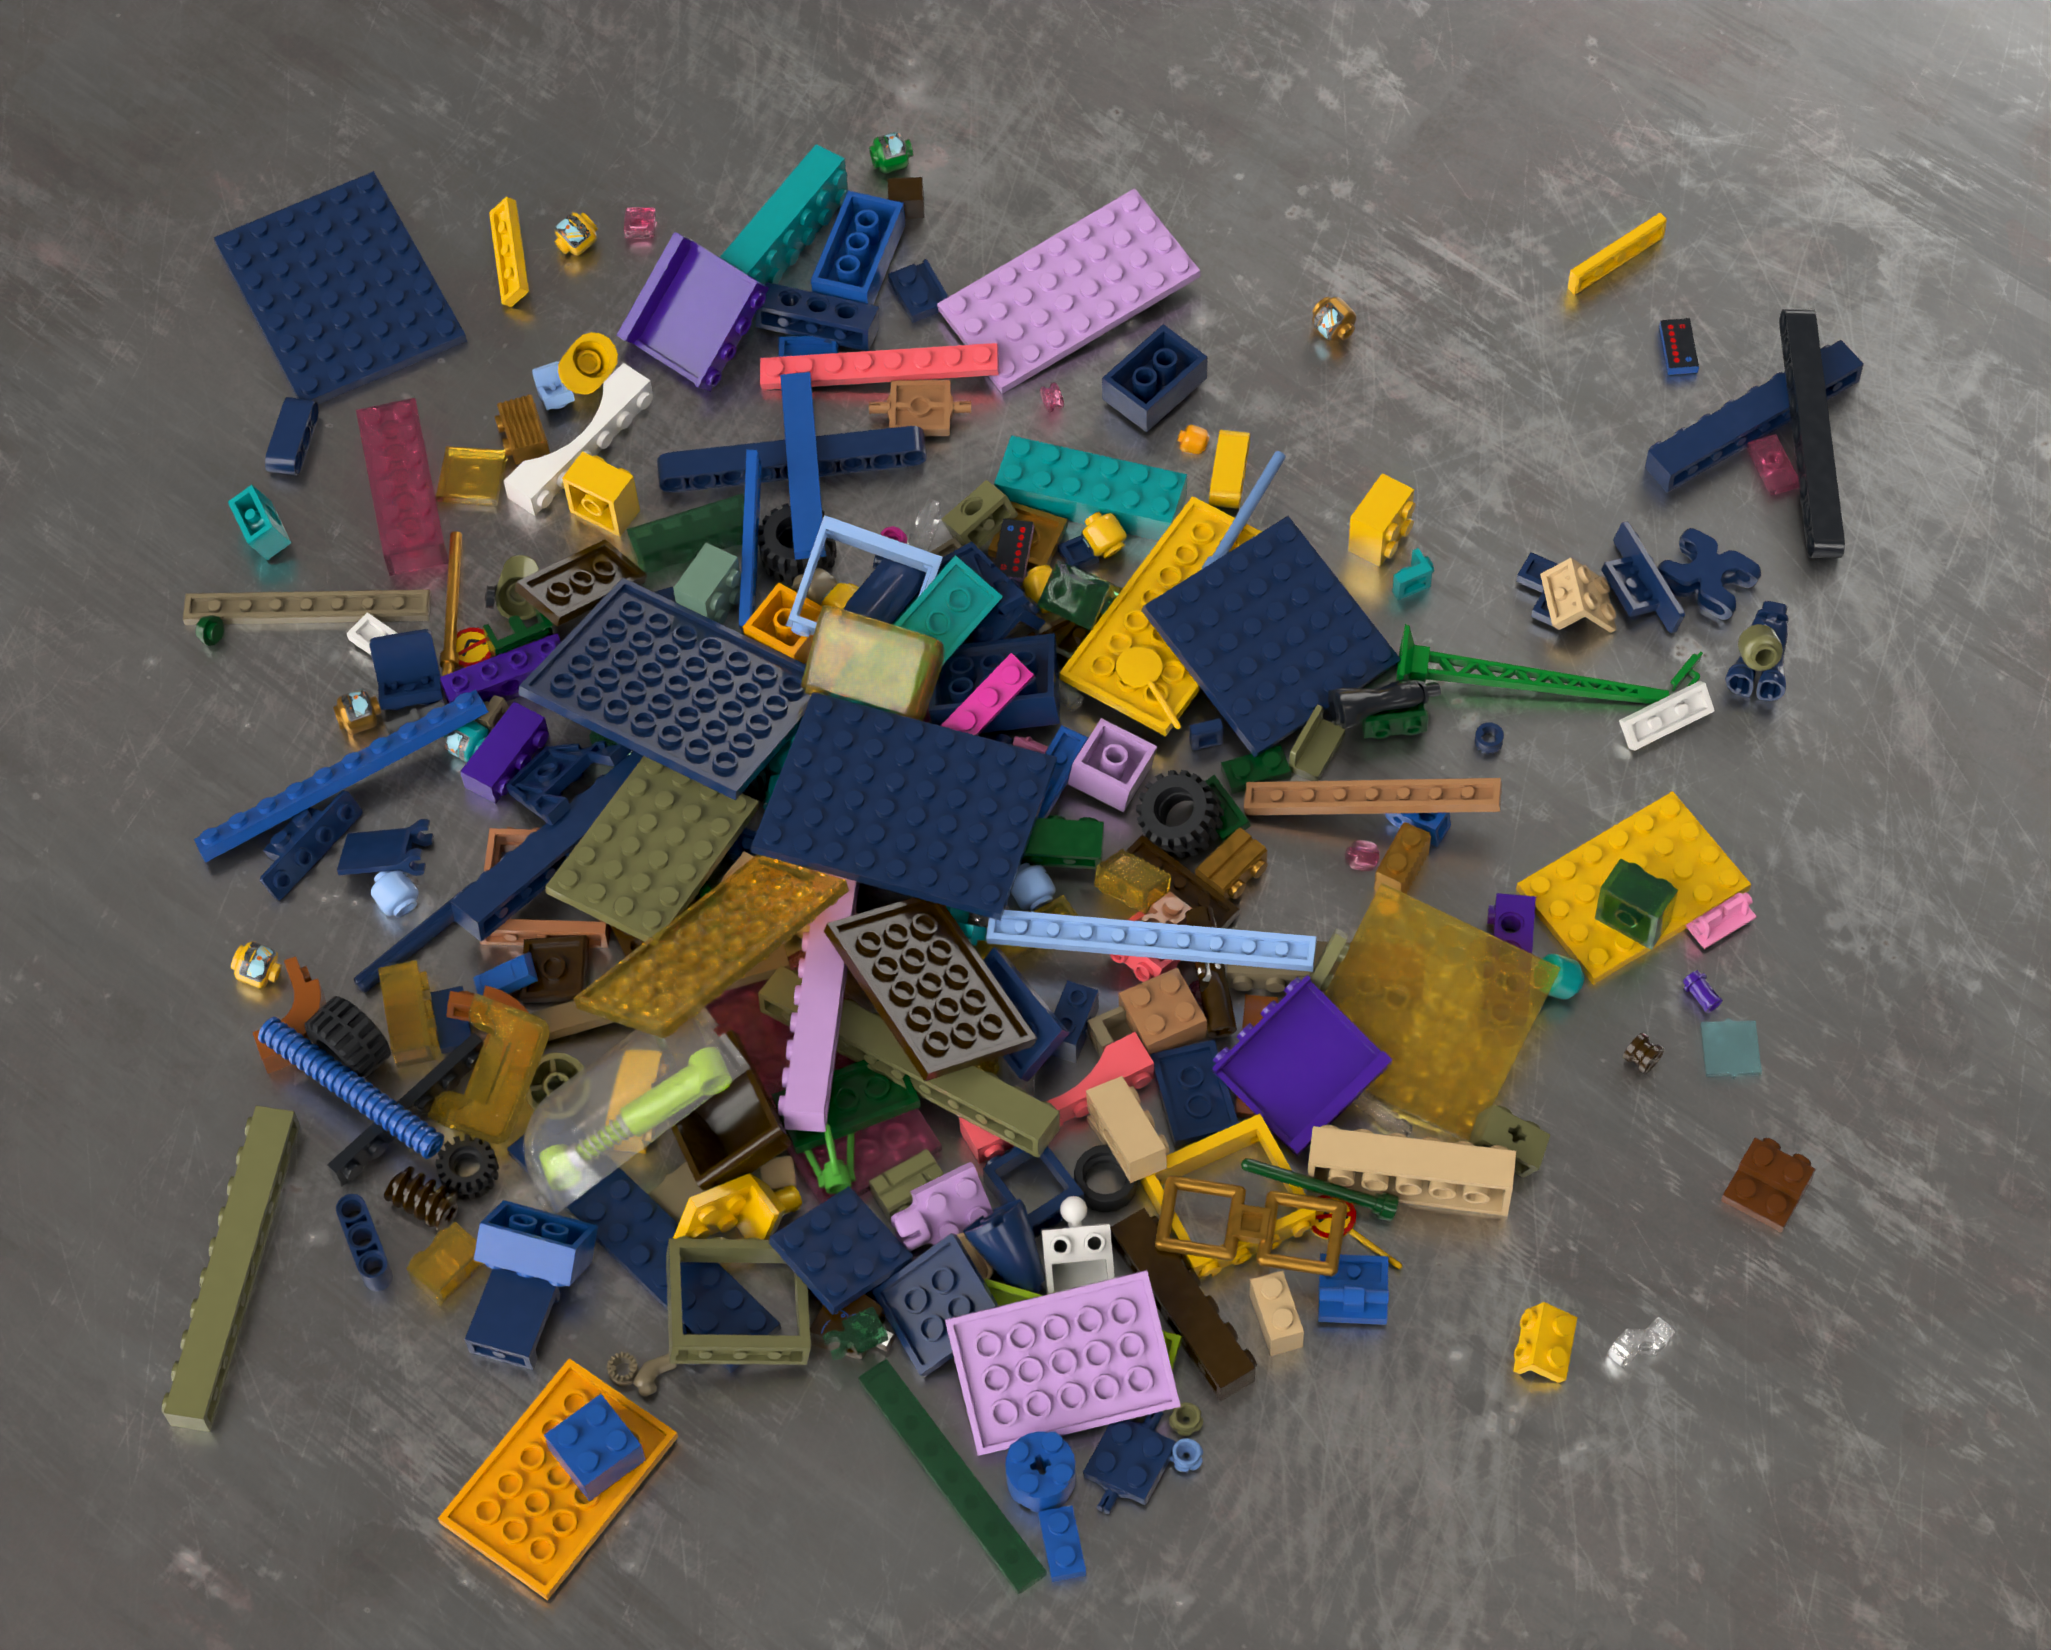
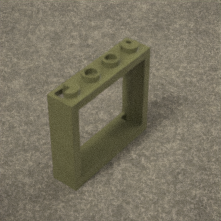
M686 1236L669 1239L666 1253L669 1364L807 1365L811 1349L808 1289L795 1272L797 1336L683 1334L680 1262L786 1263L769 1244V1240H761L755 1237L744 1240L726 1239L724 1237L693 1239Z

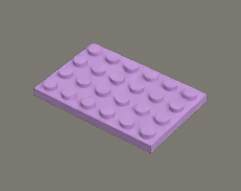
M1147 1270L945 1319L978 1456L1009 1449L1013 1442L1033 1432H1056L1062 1436L1181 1407Z

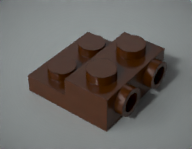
M1755 1137L1742 1158L1738 1170L1722 1195L1721 1201L1782 1233L1810 1185L1816 1169L1811 1167V1161L1801 1154L1790 1156L1781 1151V1146L1773 1139L1763 1138L1761 1141Z

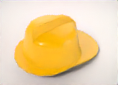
M591 332L583 334L566 351L558 364V374L561 382L567 389L576 394L586 395L595 392L617 365L618 353L616 347L608 337L601 333Z

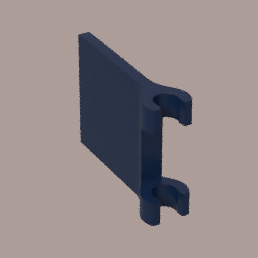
M420 819L407 828L347 833L337 868L338 876L393 870L404 871L414 876L423 875L426 863L418 864L413 862L421 860L422 849H411L413 842L421 846L432 844L433 833L423 834L421 832L429 830L430 820Z

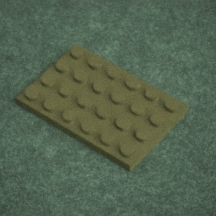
M643 756L548 882L546 894L658 948L758 811L759 801L743 793L735 801Z

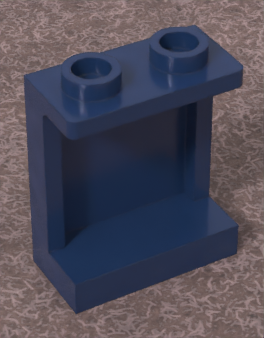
M492 1269L464 1339L469 1352L534 1370L538 1359L535 1351L553 1303H559L561 1298L558 1286H553L547 1280L537 1277H521L515 1271L508 1269Z

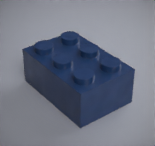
M1163 324L1102 377V399L1147 432L1207 379L1208 356Z

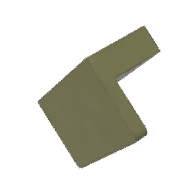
M1318 704L1290 751L1289 766L1291 772L1310 781L1320 780L1345 736V729L1323 719L1324 707Z

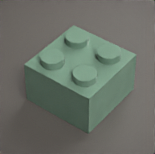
M705 543L673 588L676 603L724 625L732 606L740 602L741 571L739 569L738 557Z

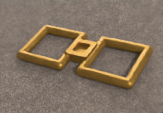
M1169 1176L1166 1179L1155 1240V1247L1158 1250L1232 1261L1236 1257L1238 1241L1259 1244L1256 1261L1260 1266L1325 1276L1337 1274L1347 1213V1205L1344 1201L1270 1191L1266 1195L1265 1207L1244 1205L1246 1190L1243 1186L1179 1176ZM1178 1190L1231 1198L1224 1246L1170 1238ZM1279 1205L1333 1213L1325 1262L1271 1254Z

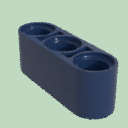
M291 397L285 398L266 453L265 468L267 472L294 476L300 474L319 416V404L317 401Z
M347 1194L337 1202V1216L364 1285L371 1291H383L389 1287L393 1280L390 1264L364 1199L358 1194ZM353 1211H361L356 1217H347ZM363 1239H371L369 1244L357 1246ZM382 1267L379 1273L374 1275L368 1274L371 1269Z

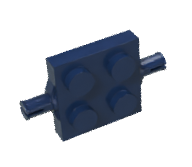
M1162 1411L1148 1414L1143 1423L1132 1422L1127 1419L1108 1425L1083 1470L1084 1478L1099 1484L1105 1490L1099 1504L1096 1506L1099 1511L1110 1514L1118 1497L1129 1498L1146 1506L1170 1462L1173 1447L1176 1441L1159 1434L1155 1430L1164 1415Z

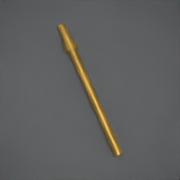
M458 531L450 533L444 648L440 653L439 663L442 668V676L455 672L459 660V654L456 652L462 533Z

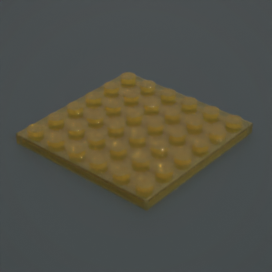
M1381 883L1350 943L1346 956L1340 963L1324 995L1381 1052L1384 1051L1393 1060L1392 1064L1364 1093L1462 1141L1469 1142L1478 1113L1494 1105L1561 968Z

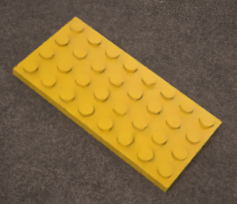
M1192 496L1059 672V680L1156 732L1167 736L1174 725L1149 686L1137 688L1124 684L1118 678L1116 661L1120 654L1128 648L1141 646L1154 650L1160 656L1163 663L1162 674L1154 684L1177 720L1181 717L1201 688L1141 610L1150 601L1202 570L1206 559L1214 554L1235 518ZM1246 524L1230 551L1262 531Z

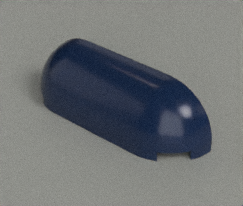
M884 558L840 612L839 617L842 618L840 631L875 642L919 592L926 572Z

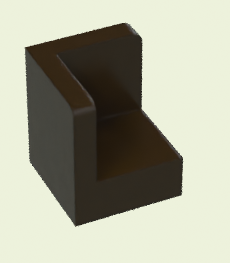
M923 177L888 179V200L904 203L905 219L925 218Z

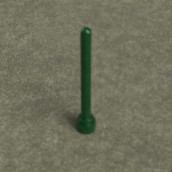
M1245 1158L1241 1162V1168L1244 1171L1369 1208L1371 1213L1376 1214L1377 1218L1388 1222L1393 1220L1398 1207V1196L1384 1192L1382 1195L1377 1193L1373 1196L1251 1158Z

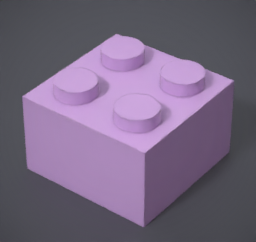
M1101 718L1072 764L1068 785L1124 812L1150 771L1157 746Z

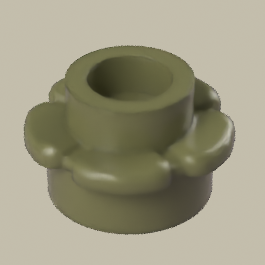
M1184 1402L1180 1403L1181 1407L1173 1408V1414L1169 1417V1424L1172 1429L1177 1430L1179 1435L1190 1436L1194 1431L1198 1432L1202 1428L1203 1418H1201V1410L1197 1406ZM1188 1417L1190 1420L1189 1422H1184L1183 1418Z

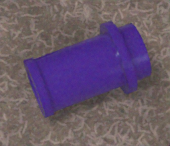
M1696 970L1683 980L1684 990L1691 992L1705 1013H1710L1717 1009L1723 1000L1706 981L1707 975L1705 973L1701 974Z

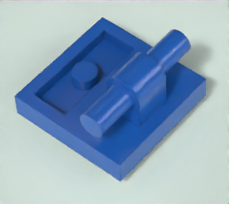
M1320 1253V1261L1325 1262L1326 1254ZM1340 1254L1337 1274L1334 1276L1319 1275L1318 1322L1387 1325L1389 1301L1388 1256Z

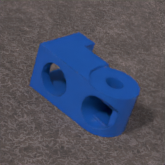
M1385 813L1388 821L1398 828L1403 823H1409L1429 832L1431 835L1430 845L1438 847L1451 827L1450 813Z

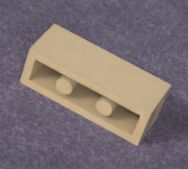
M1120 1076L1086 1090L1088 1112L1130 1183L1167 1168L1166 1154L1170 1152L1168 1143L1162 1134L1158 1135L1156 1133L1154 1120L1148 1110L1143 1111L1141 1108L1140 1098L1134 1086L1129 1087L1123 1076Z

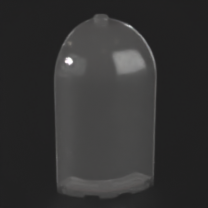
M688 989L551 1092L533 1112L524 1137V1158L528 1173L540 1192L535 1198L546 1212L553 1210L555 1214L559 1213L750 1068L727 1035L723 1033L721 1036H718L713 1030L718 1024L691 989Z

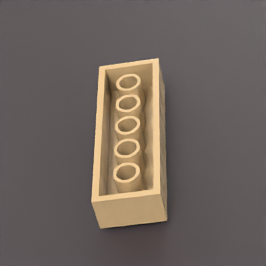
M1333 1125L1313 1126L1307 1176L1373 1196L1377 1193L1382 1195L1384 1192L1398 1196V1203L1508 1216L1513 1189L1516 1151L1508 1150V1148L1499 1145L1481 1147L1466 1141L1448 1143L1441 1142L1433 1137L1415 1139L1407 1138L1399 1133L1382 1135L1374 1134L1366 1129L1349 1131L1341 1130Z

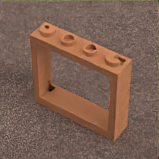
M507 827V829L490 828L484 871L490 870L501 861L502 852L513 851L525 841L530 833L536 832L540 827L531 830L515 829L512 827ZM508 919L482 942L480 941V944L523 946L524 939L587 935L589 938V948H608L611 925L601 920L599 922Z

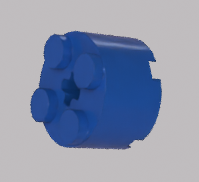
M1033 1432L1022 1436L1009 1446L1005 1468L1007 1487L1014 1501L1019 1505L1030 1508L1034 1512L1063 1506L1076 1485L1075 1457L1068 1443L1056 1432ZM1038 1470H1043V1471L1046 1472V1473H1045V1474H1039V1471H1038Z

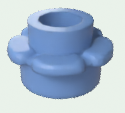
M1181 1439L1175 1443L1170 1461L1174 1462V1467L1181 1472H1188L1190 1469L1196 1470L1203 1462L1201 1458L1203 1449L1192 1439ZM1188 1453L1190 1457L1186 1459L1183 1455Z

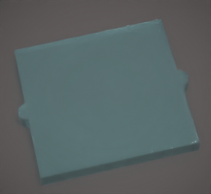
M1727 1018L1725 1021L1701 1022L1706 1077L1730 1076L1732 1079H1736L1737 1076L1761 1075L1756 1021H1732Z

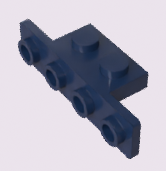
M1628 521L1622 522L1613 538V542L1623 558L1605 562L1601 571L1629 617L1656 611L1670 634L1675 633L1685 617L1683 607L1677 601L1669 588L1668 582L1662 577L1654 564L1653 558L1641 543L1637 532L1633 530Z
M342 790L323 811L309 807L292 816V820L282 831L276 833L271 838L270 843L263 849L269 859L275 862L263 873L260 881L274 899L281 900L362 815L363 810L348 791Z

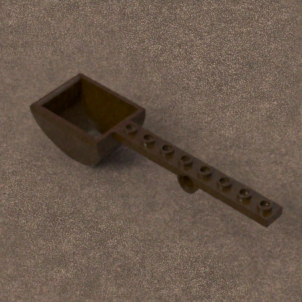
M611 925L677 1064L676 1068L651 1084L652 1089L689 1066L691 1057L707 1048L719 1049L732 1078V1083L724 1091L714 1095H704L667 1119L697 1185L703 1191H706L748 1173H753L793 1144L739 1035L731 1029L707 1046L672 973L675 970V965L666 950L661 945L656 948Z

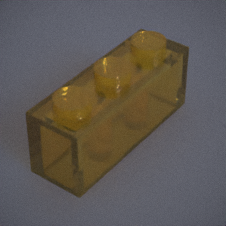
M417 960L378 968L391 1051L397 1068L436 1060L434 1048L440 1045L436 1027L431 1028L429 1019H433L435 1016L432 1000H426L425 991L430 990L427 971H420Z

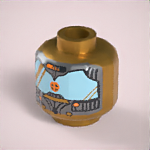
M1325 297L1313 308V325L1329 341H1336L1340 338L1345 340L1355 331L1356 313L1341 298Z
M364 689L339 696L337 705L333 706L340 729H346L349 734H356L374 728L377 725L376 715L382 713L376 696L369 697L368 692Z

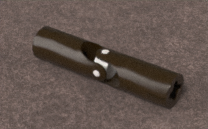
M1195 907L1185 913L1186 923L1189 926L1217 928L1212 907ZM1194 962L1199 980L1204 1016L1207 1019L1208 1036L1221 1038L1234 1034L1237 1031L1224 964Z

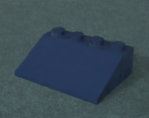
M1055 633L961 644L930 679L929 714L932 724L941 726L1010 653L1017 657L1035 677L981 733L1060 724V692Z

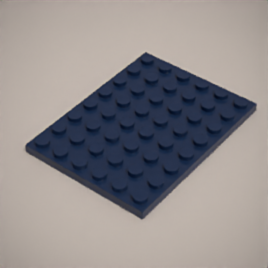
M374 171L213 237L219 252L296 397L299 399L313 400L321 404L467 342L465 332Z
M622 578L521 683L519 695L736 801L798 730L812 693L815 692L827 696L835 687V678L632 581Z
M813 692L751 845V852L1001 921L1056 767L1057 757Z

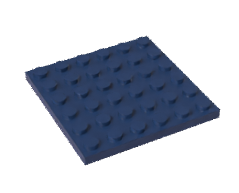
M1286 516L1150 601L1141 610L1254 758L1306 725L1317 704L1324 707L1323 713L1329 710V690L1363 688L1397 666L1398 662L1401 661V658L1289 516Z

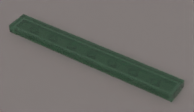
M884 1359L859 1376L858 1381L1016 1593L1018 1595L1045 1577L1047 1575L1046 1569L889 1361Z

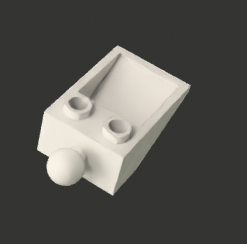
M1077 1196L1066 1198L1061 1204L1060 1213L1063 1219L1068 1222V1226L1041 1229L1047 1294L1115 1278L1110 1224L1082 1225V1220L1087 1214L1085 1201ZM1096 1236L1101 1240V1245L1098 1249L1089 1248L1088 1240L1091 1237ZM1057 1240H1064L1067 1243V1248L1064 1252L1059 1253L1055 1251L1054 1243Z

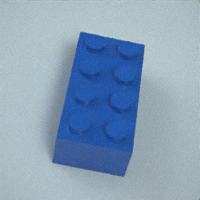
M848 190L811 278L812 292L873 305L906 225L904 203Z

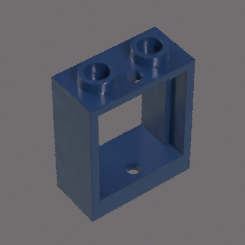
M1016 1146L1003 1156L997 1155L993 1157L983 1168L984 1183L1000 1205L1016 1200L1001 1180V1177L1034 1157ZM1048 1146L1040 1155V1158L1065 1191L1028 1214L1035 1239L1042 1235L1041 1229L1053 1228L1064 1221L1060 1213V1207L1066 1198L1077 1196L1084 1200V1192Z

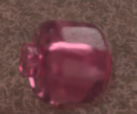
M1359 839L1355 840L1351 847H1347L1345 859L1350 860L1349 865L1353 870L1372 871L1378 864L1380 853L1375 843Z

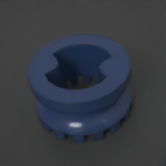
M1492 722L1481 724L1475 733V746L1477 750L1487 754L1498 752L1503 745L1504 732L1502 728ZM1492 733L1493 736L1495 735V741H1484V735Z

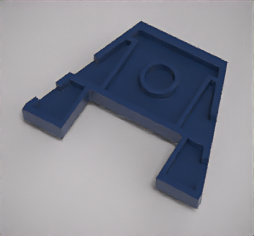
M973 542L949 553L941 560L937 575L956 555L1003 596L997 603L1003 614L1029 602L1023 591L1002 573Z
M606 741L595 742L589 748H581L579 743L547 746L505 786L509 794L549 825H554L571 809L567 798L561 797L562 791L569 784L579 780L583 776V771L592 763L615 767L632 750L619 743L618 745L608 746Z

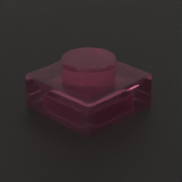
M626 208L624 222L625 238H654L655 208Z

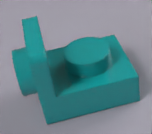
M1419 548L1412 550L1411 567H1404L1394 574L1392 592L1398 601L1431 587L1434 566L1428 556L1424 557Z

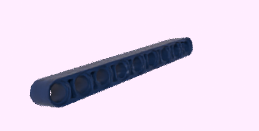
M917 426L816 436L819 477L920 465L927 459L924 431ZM785 440L664 453L657 458L659 487L665 492L674 493L745 485L746 450H757L762 460L761 483L788 480Z

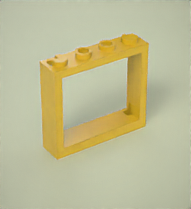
M1258 1114L1166 1155L1167 1168L1140 1179V1182L1160 1217L1164 1194L1161 1185L1165 1184L1169 1176L1181 1177L1259 1141L1272 1165L1290 1171L1292 1169L1261 1114ZM1283 1183L1288 1193L1306 1195L1302 1188ZM1297 1208V1211L1277 1219L1272 1250L1277 1248L1282 1241L1292 1236L1296 1238L1302 1237L1304 1231L1311 1229L1315 1225V1210ZM1174 1210L1170 1238L1191 1241ZM1238 1241L1236 1257L1232 1261L1182 1254V1260L1187 1269L1192 1268L1199 1279L1209 1274L1214 1277L1226 1266L1231 1264L1240 1265L1248 1261L1253 1254L1257 1253L1259 1244Z

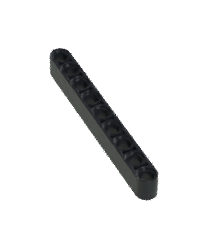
M1813 308L1782 309L1779 327L1807 552L1809 558H1842L1845 550V537L1816 312Z

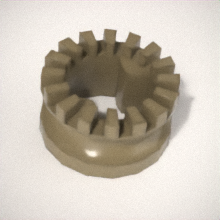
M628 1352L615 1353V1356H611V1359L607 1362L610 1380L613 1384L620 1387L629 1386L634 1383V1379L639 1372L637 1361ZM628 1363L630 1372L624 1377L622 1375L619 1377L616 1366Z

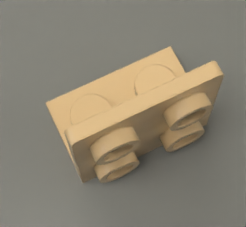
M1569 558L1540 574L1553 627L1561 630L1586 617L1610 633L1617 630L1614 620L1616 612L1610 604L1608 596L1610 587L1603 576L1597 575L1586 565L1580 564L1573 558Z

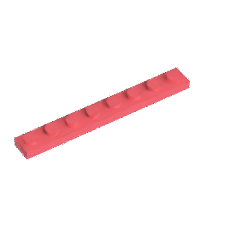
M997 343L760 358V386L762 390L781 389L780 375L810 372L812 387L882 383L896 380L999 375Z

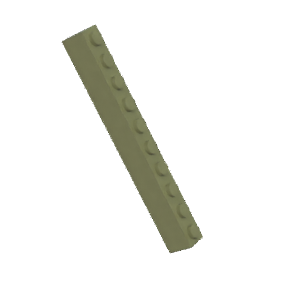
M780 965L758 992L760 1012L789 1027L792 1012H798V1005L794 1004L795 987L802 984V978L798 977V971H791ZM852 999L843 1000L836 1052L855 1062L865 1060L869 1063L867 1068L884 1075L905 1088L906 1086L902 1078L907 1074L917 1095L1037 1158L1040 1157L1060 1130V1111L1051 1103L1037 1100L1028 1095L1022 1088L1011 1086L1001 1081L995 1074L989 1071L984 1072L971 1066L924 1082L878 1013H871L863 1009Z
M256 1106L253 1117L247 1119L245 1126V1135L247 1137L244 1147L240 1146L237 1152L236 1165L238 1167L235 1176H231L228 1182L227 1195L229 1197L226 1207L222 1206L219 1211L218 1225L220 1227L217 1237H212L210 1241V1260L207 1268L204 1267L200 1274L199 1284L201 1290L198 1298H194L191 1304L190 1317L192 1320L189 1330L185 1329L182 1334L180 1360L175 1361L171 1372L173 1383L170 1393L166 1392L163 1397L162 1412L170 1426L211 1432L300 1129V1123L294 1111Z

